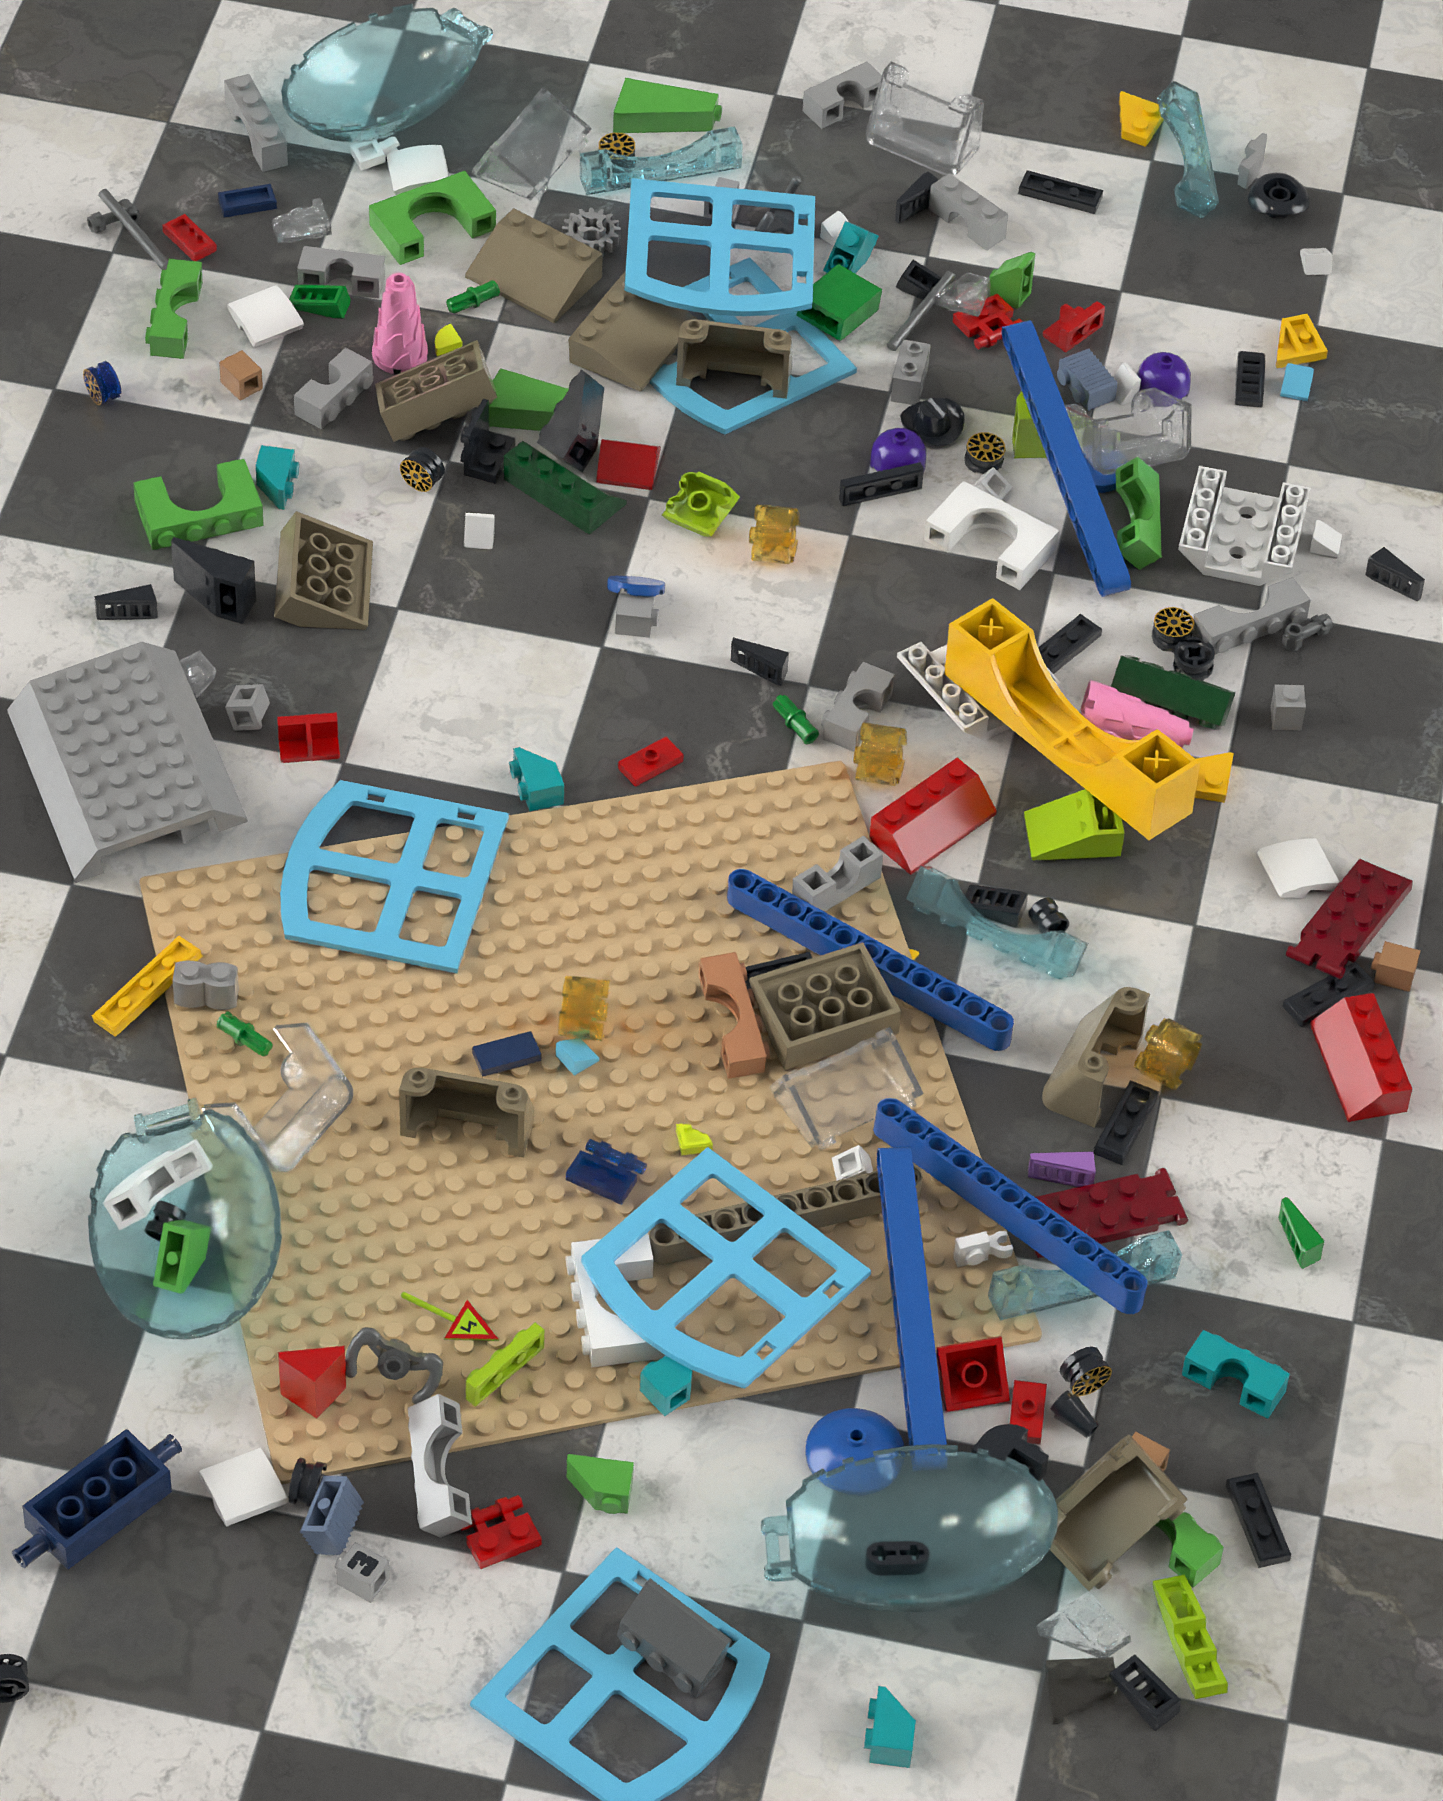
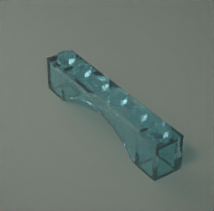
M1173 81L1157 99L1160 115L1174 134L1184 159L1183 178L1174 188L1177 207L1203 219L1217 206L1219 199L1199 94Z
M734 126L708 131L688 146L659 156L629 157L616 154L607 149L580 153L579 178L586 195L631 188L632 178L671 181L739 169L742 166L743 144Z
M920 866L906 898L915 903L913 908L927 915L933 912L941 916L940 922L954 928L958 924L967 929L966 934L980 941L986 938L994 942L993 948L1007 954L1011 950L1020 955L1019 960L1033 967L1039 964L1047 968L1045 973L1060 980L1063 977H1074L1089 944L1062 930L1029 935L999 927L983 917L971 905L963 894L956 878L931 866Z
M1170 1230L1139 1237L1128 1246L1113 1253L1143 1274L1148 1281L1147 1285L1175 1279L1182 1258V1253ZM1025 1265L994 1271L988 1292V1297L1000 1320L1099 1297L1063 1270H1042Z

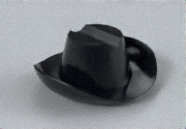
M1276 172L1261 176L1253 184L1248 194L1250 207L1254 211L1266 213L1272 218H1285L1290 214L1305 212L1308 210L1310 203L1305 187L1297 179L1285 173Z
M930 398L929 400L917 402L907 407L900 415L904 428L914 431L920 436L923 443L932 446H943L954 442L960 436L965 420L964 412L960 405L948 398Z

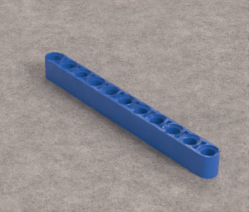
M1031 320L1002 327L1004 346L1097 590L1102 597L1130 590L1131 580L1128 569L1035 327Z
M737 869L730 873L728 877L727 901L733 908L819 955L863 942L893 996L989 1049L1002 1051L1010 1046L1014 1019L1007 1011L749 870Z
M885 1098L878 1103L873 1128L877 1137L892 1148L911 1147L913 1163L1120 1312L1135 1314L1142 1309L1148 1284L1143 1274L901 1101Z
M911 1147L878 1148L877 1172L912 1470H947L948 1450Z

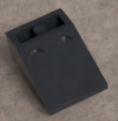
M580 370L579 374L571 380L569 390L563 400H560L555 406L554 415L549 423L541 429L539 439L536 442L556 458L582 473L598 447L604 387L586 372Z
M173 537L171 546L174 581L216 617L243 624L256 602L254 560Z

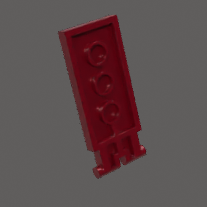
M1359 859L1302 929L1301 941L1296 947L1292 945L1288 947L1286 956L1308 966L1317 962V970L1342 979L1345 974L1344 966L1348 961L1354 963L1412 890L1413 880Z
M1166 1168L1158 1169L1155 1175L1139 1178L1138 1174L1035 1197L1099 1244L1158 1231L1159 1225L1176 1222L1179 1226L1188 1222V1217L1179 1197L1174 1196L1176 1190ZM1035 1251L1037 1258L1044 1257L1040 1253Z

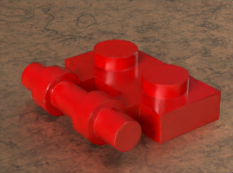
M994 294L954 313L952 320L968 338L976 334L980 336L974 340V345L977 349L983 347L990 348L996 345L997 341L1002 339V327L1023 321L1020 318L1015 321L1010 319L1013 317L1014 309L998 294ZM995 325H998L1000 327L994 331L990 329Z
M519 1495L509 1499L502 1497L495 1500L494 1505L481 1510L478 1507L472 1509V1525L460 1529L464 1531L473 1527L476 1532L466 1536V1543L480 1569L542 1545V1538L528 1512L517 1517L512 1512L523 1507V1502ZM499 1516L501 1517L503 1522L489 1528L487 1527L485 1522Z

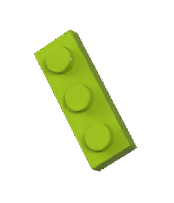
M536 1322L528 1329L520 1330L509 1345L504 1349L495 1351L483 1367L474 1369L466 1379V1400L476 1407L543 1350L545 1330Z

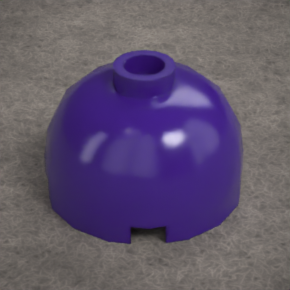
M1158 352L1146 357L1140 364L1137 375L1141 379L1139 396L1142 399L1144 395L1146 398L1151 399L1150 404L1168 407L1181 403L1182 398L1189 395L1191 372L1186 362L1180 356L1169 352Z
M906 428L888 429L881 433L873 443L870 466L872 469L874 467L878 472L921 462L925 471L926 447L920 436L914 431Z

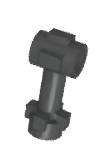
M128 199L120 200L118 203L137 223L140 215L135 203H131ZM97 212L87 217V223L92 233L106 230V225L119 221L113 212L104 215Z
M1328 614L1315 615L1311 617V623L1303 627L1297 623L1289 624L1284 630L1283 647L1288 651L1294 652L1302 647L1303 639L1313 634H1328L1333 628L1331 617Z

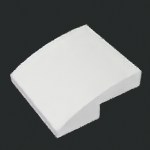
M441 145L413 146L386 154L393 190L396 195L449 176L444 150Z
M277 285L227 304V308L239 330L244 329L253 348L300 330L304 325L290 300Z
M1316 838L1284 841L1263 847L1257 852L1281 898H1305L1310 890L1334 891L1340 883Z
M261 1447L199 1471L201 1482L212 1497L214 1508L226 1527L288 1503L285 1491Z

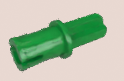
M490 280L475 288L468 287L466 292L447 299L446 305L450 313H458L472 306L477 308L480 306V303L500 296V289L494 280Z
M786 695L777 696L773 702V707L783 717L787 728L793 729L803 740L804 744L813 743L818 738L819 731L806 718L805 711L798 709Z
M229 1011L221 1014L218 1018L217 1028L233 1037L237 1045H245L263 1057L269 1054L273 1047L272 1042L254 1031L255 1028L251 1023L242 1022Z

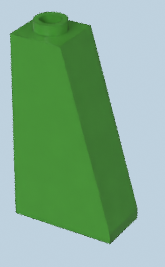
M625 78L613 112V132L712 131L715 121H720L722 115V106L718 105L719 94Z
M500 368L493 379L497 398L493 399V402L489 404V427L541 431L549 423L554 415L555 406L560 400H563L569 389Z

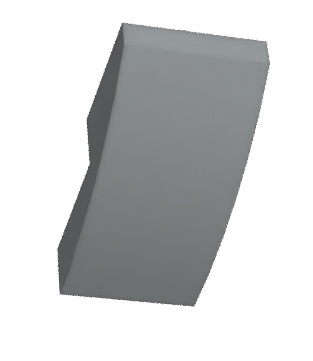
M1265 133L1259 135L1255 140L1249 141L1245 148L1246 158L1239 164L1238 185L1245 189L1252 184L1262 168L1267 142V134Z

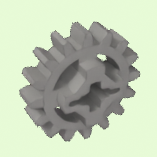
M589 208V212L579 209V214L570 213L569 219H564V226H562V233L603 253V256L605 250L610 253L613 252V246H618L619 239H621L619 220H613L612 213L604 215L603 209L599 210L598 213L594 212L593 208Z

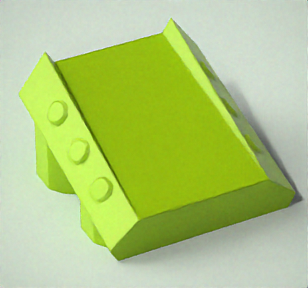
M688 472L681 477L679 481L680 490L676 496L669 498L662 516L676 525L704 537H711L740 496L725 482L701 472Z

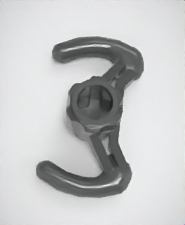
M794 176L784 193L795 194L801 184V178ZM771 208L769 212L765 213L755 231L775 233L782 230L786 234H792L794 212L788 209ZM798 219V225H806L808 219Z
M369 1327L362 1328L352 1338L345 1356V1374L347 1377L353 1378L356 1376L359 1351L363 1345H368L378 1357L380 1373L387 1379L398 1380L403 1378L409 1371L428 1370L430 1372L423 1388L413 1395L412 1402L414 1404L430 1398L438 1388L443 1373V1361L435 1353H417L411 1350L407 1343L398 1339L385 1340L376 1329Z

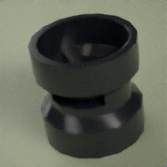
M1050 897L1040 899L1028 911L1029 918L1033 924L1039 925V932L1046 940L1058 938L1069 927L1068 919L1064 913L1058 912V905Z
M158 1201L153 1210L154 1219L148 1221L144 1232L149 1237L160 1242L163 1224L165 1222L183 1220L187 1214L181 1208L171 1203Z

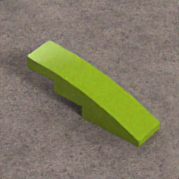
M1185 1574L1154 1580L1153 1589L1163 1621L1194 1698L1200 1699L1228 1693V1682L1217 1662V1649L1206 1629V1616Z

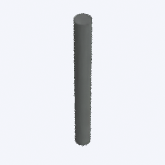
M102 189L98 194L101 200L161 269L166 270L168 265L167 258L107 189Z
M947 271L890 339L887 343V347L890 350H897L902 344L903 339H906L954 281L956 275L952 271Z

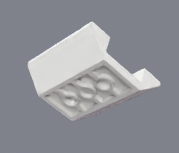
M1199 466L1178 550L1203 575L1261 586L1291 573L1311 488L1283 482L1280 496L1277 498L1224 487L1227 471ZM1248 514L1251 515L1252 518H1243L1241 515ZM1239 554L1243 556V558L1237 559L1232 557L1231 555Z
M919 642L897 653V658L964 733L987 740L1010 729V727L944 675L947 645L930 652L922 642ZM1048 669L1053 680L1055 681L1057 686L1060 687L1061 682Z

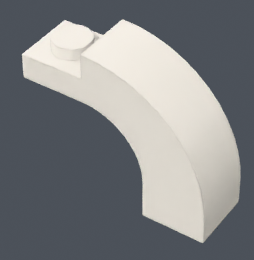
M197 1139L174 1151L169 1150L139 1168L117 1185L106 1197L103 1204L118 1229L122 1230L148 1216L151 1208L160 1199L181 1185L210 1171L213 1165Z

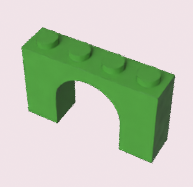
M466 171L450 175L369 205V225L399 265L424 257V236L412 222L422 214L430 212L448 214L459 221L472 239L492 232L496 226V209Z
M245 459L217 464L218 486L223 498L214 507L202 511H189L176 506L170 500L161 476L133 482L135 504L152 550L170 547L173 537L192 542L264 526L263 505Z

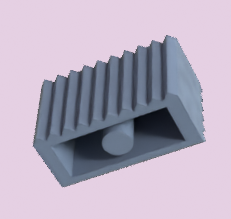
M1090 348L1060 359L1057 378L1061 385H1066L1072 391V396L1077 403H1082L1090 411L1115 400L1117 380H1114V377L1111 376L1108 369H1105L1102 362H1099L1096 355H1093Z
M347 1476L322 1477L300 1530V1533L303 1534L302 1537L306 1538L305 1541L309 1542L308 1545L311 1546V1549L316 1554L340 1555L343 1549L346 1548V1543L349 1542L350 1532L354 1531L352 1527L355 1526L354 1522L358 1520L357 1516L360 1514L359 1510L362 1509L361 1505L364 1504V1501Z

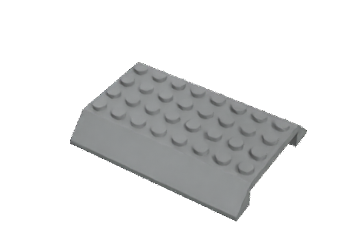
M139 642L30 680L7 709L75 883L103 874L101 857L214 818L219 832L248 822L174 650Z

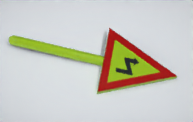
M406 1292L401 1293L403 1299L453 1322L444 1340L499 1341L468 1299L456 1317Z

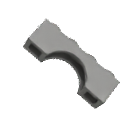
M250 74L224 80L225 105L234 121L242 119L250 138L253 156L262 172L287 166V141Z
M1291 577L1268 586L1265 605L1259 610L1249 613H1237L1217 605L1194 614L1192 636L1202 638V641L1205 643L1209 642L1214 647L1215 654L1224 653L1233 647L1250 643L1267 634H1274L1291 623L1300 624L1307 620L1311 600L1295 579Z
M437 1394L408 1407V1428L411 1437V1459L414 1467V1489L417 1498L419 1528L442 1538L472 1525L469 1494L450 1486L445 1476L447 1454L452 1444L462 1434L460 1404Z

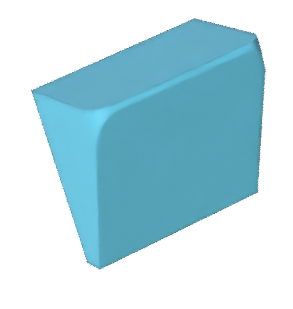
M1288 363L1280 396L1308 401L1314 369Z
M581 1038L563 1040L556 1043L555 1056L574 1076L599 1061V1057Z

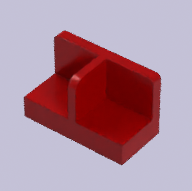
M1098 301L1086 309L1080 306L1072 308L1068 304H1063L1060 308L1059 320L1043 331V337L1064 352H1068L1103 326L1105 306Z
M337 712L277 717L280 760L282 763L340 758Z

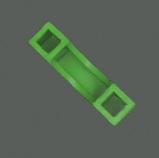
M169 259L167 269H162L160 277L162 288H157L155 297L157 307L151 310L150 323L152 326L147 327L145 334V343L150 344V356L184 359L188 343L187 319L180 317L175 311L187 303L199 300L203 284L202 262Z
M1137 456L1116 469V491L1124 500L1131 518L1129 525L1117 531V543L1122 556L1140 570L1150 563H1154L1162 555L1159 474Z
M1183 1512L1173 1521L1169 1518L1160 1520L1155 1525L1168 1536L1172 1544L1168 1567L1178 1576L1185 1574L1192 1588L1220 1565L1224 1547L1215 1535L1207 1533L1189 1513Z

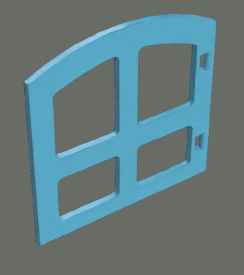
M632 178L624 290L666 306L714 315L767 316L811 309L813 303L815 196ZM665 197L710 202L713 205L712 225L698 226L652 221L650 219L651 198ZM747 205L792 210L794 212L793 233L780 234L734 229L731 226L732 206ZM798 219H808L807 226L798 225ZM655 240L709 246L711 248L709 291L700 292L648 277L646 274L648 242ZM738 248L791 254L793 257L792 289L769 294H730V250ZM797 276H806V284L797 282Z
M750 257L730 266L729 276L731 280H729V288L742 282H749L760 294L783 292ZM710 275L683 288L708 292ZM797 312L779 314L755 327L780 329L786 332L797 331L828 364L800 377L791 376L787 399L773 397L772 389L734 408L725 410L703 398L689 387L676 385L677 362L671 365L663 364L649 383L682 412L703 425L725 435L857 373V367L820 329L796 316ZM703 313L709 321L742 325L735 316Z
M340 780L321 798L309 813L297 832L289 850L283 870L280 892L281 920L285 939L457 974L509 819V813ZM368 795L385 799L383 803L368 800ZM351 806H360L414 818L400 861L395 864L323 850L319 847L335 823ZM458 813L475 816L474 821L458 818ZM446 823L484 832L468 877L463 878L423 869L438 824ZM319 870L390 885L391 887L376 930L374 932H364L311 921L308 918L307 889L310 872ZM416 891H424L461 900L445 946L439 947L399 938L413 894Z
M709 1147L581 1256V1262L602 1298L617 1316L644 1341L667 1357L691 1370L744 1389L871 1275V1270ZM711 1178L717 1179L764 1215L734 1242L726 1240L681 1205L684 1200ZM663 1223L710 1258L712 1263L660 1309L651 1310L625 1280L615 1261L653 1227ZM781 1233L791 1235L836 1270L831 1277L808 1297L798 1295L753 1260L761 1250ZM731 1278L740 1281L785 1316L780 1323L741 1357L714 1349L675 1328ZM834 1284L841 1290L829 1299L824 1292ZM767 1345L773 1351L762 1360L757 1353Z
M616 1547L473 1698L470 1706L601 1801H661L701 1773L722 1752L737 1733L750 1712L763 1684L770 1653ZM638 1575L646 1580L651 1578L708 1623L735 1641L728 1648L726 1654L727 1657L736 1662L735 1671L721 1702L708 1721L699 1720L635 1675L634 1671L645 1660L639 1653L628 1650L622 1644L614 1654L608 1655L571 1629L575 1622L613 1582L619 1581L639 1594L643 1587L634 1582ZM554 1649L590 1673L592 1678L550 1723L541 1724L509 1701L506 1696L548 1651ZM614 1694L624 1697L687 1743L686 1746L672 1757L628 1783L619 1780L569 1743Z

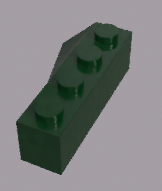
M524 441L504 455L505 481L589 535L627 504V500L599 490Z
M1132 655L1120 656L1111 687L1116 688L1119 692L1144 700L1146 704L1158 708L1165 707L1171 709V715L1184 720H1188L1189 716L1200 719L1199 725L1214 730L1217 725L1225 726L1236 692L1203 680L1191 679L1192 677L1180 672L1164 670L1163 666L1155 663L1140 662V658Z

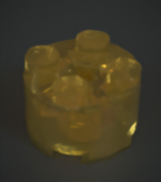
M757 504L754 513V519L757 521L756 527L751 526L749 531V544H753L751 560L778 564L793 563L798 546L796 526H800L798 509Z
M864 722L860 732L862 744L861 746H856L853 762L858 764L855 779L857 781L896 786V784L900 783L905 765V760L902 759L903 746L901 745L907 746V731L904 728Z
M574 975L565 976L562 990V1007L559 1012L558 1034L560 1036L603 1041L605 1024L600 1022L607 1021L609 1003H606V1000H603V998H608L610 980Z
M1164 1018L1159 1026L1153 1024L1145 1036V1041L1148 1044L1144 1052L1141 1051L1137 1056L1134 1068L1138 1069L1141 1074L1167 1088L1176 1090L1183 1083L1182 1080L1178 1079L1186 1069L1192 1070L1202 1048V1043L1198 1041L1203 1036L1170 1018Z

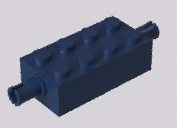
M125 1429L22 1505L25 1528L33 1537L12 1550V1555L16 1562L19 1564L22 1561L21 1567L26 1568L47 1551L69 1570L172 1492L170 1470L164 1463L182 1452L179 1441L176 1438L174 1439L173 1435L168 1434L166 1438L149 1450L128 1429Z

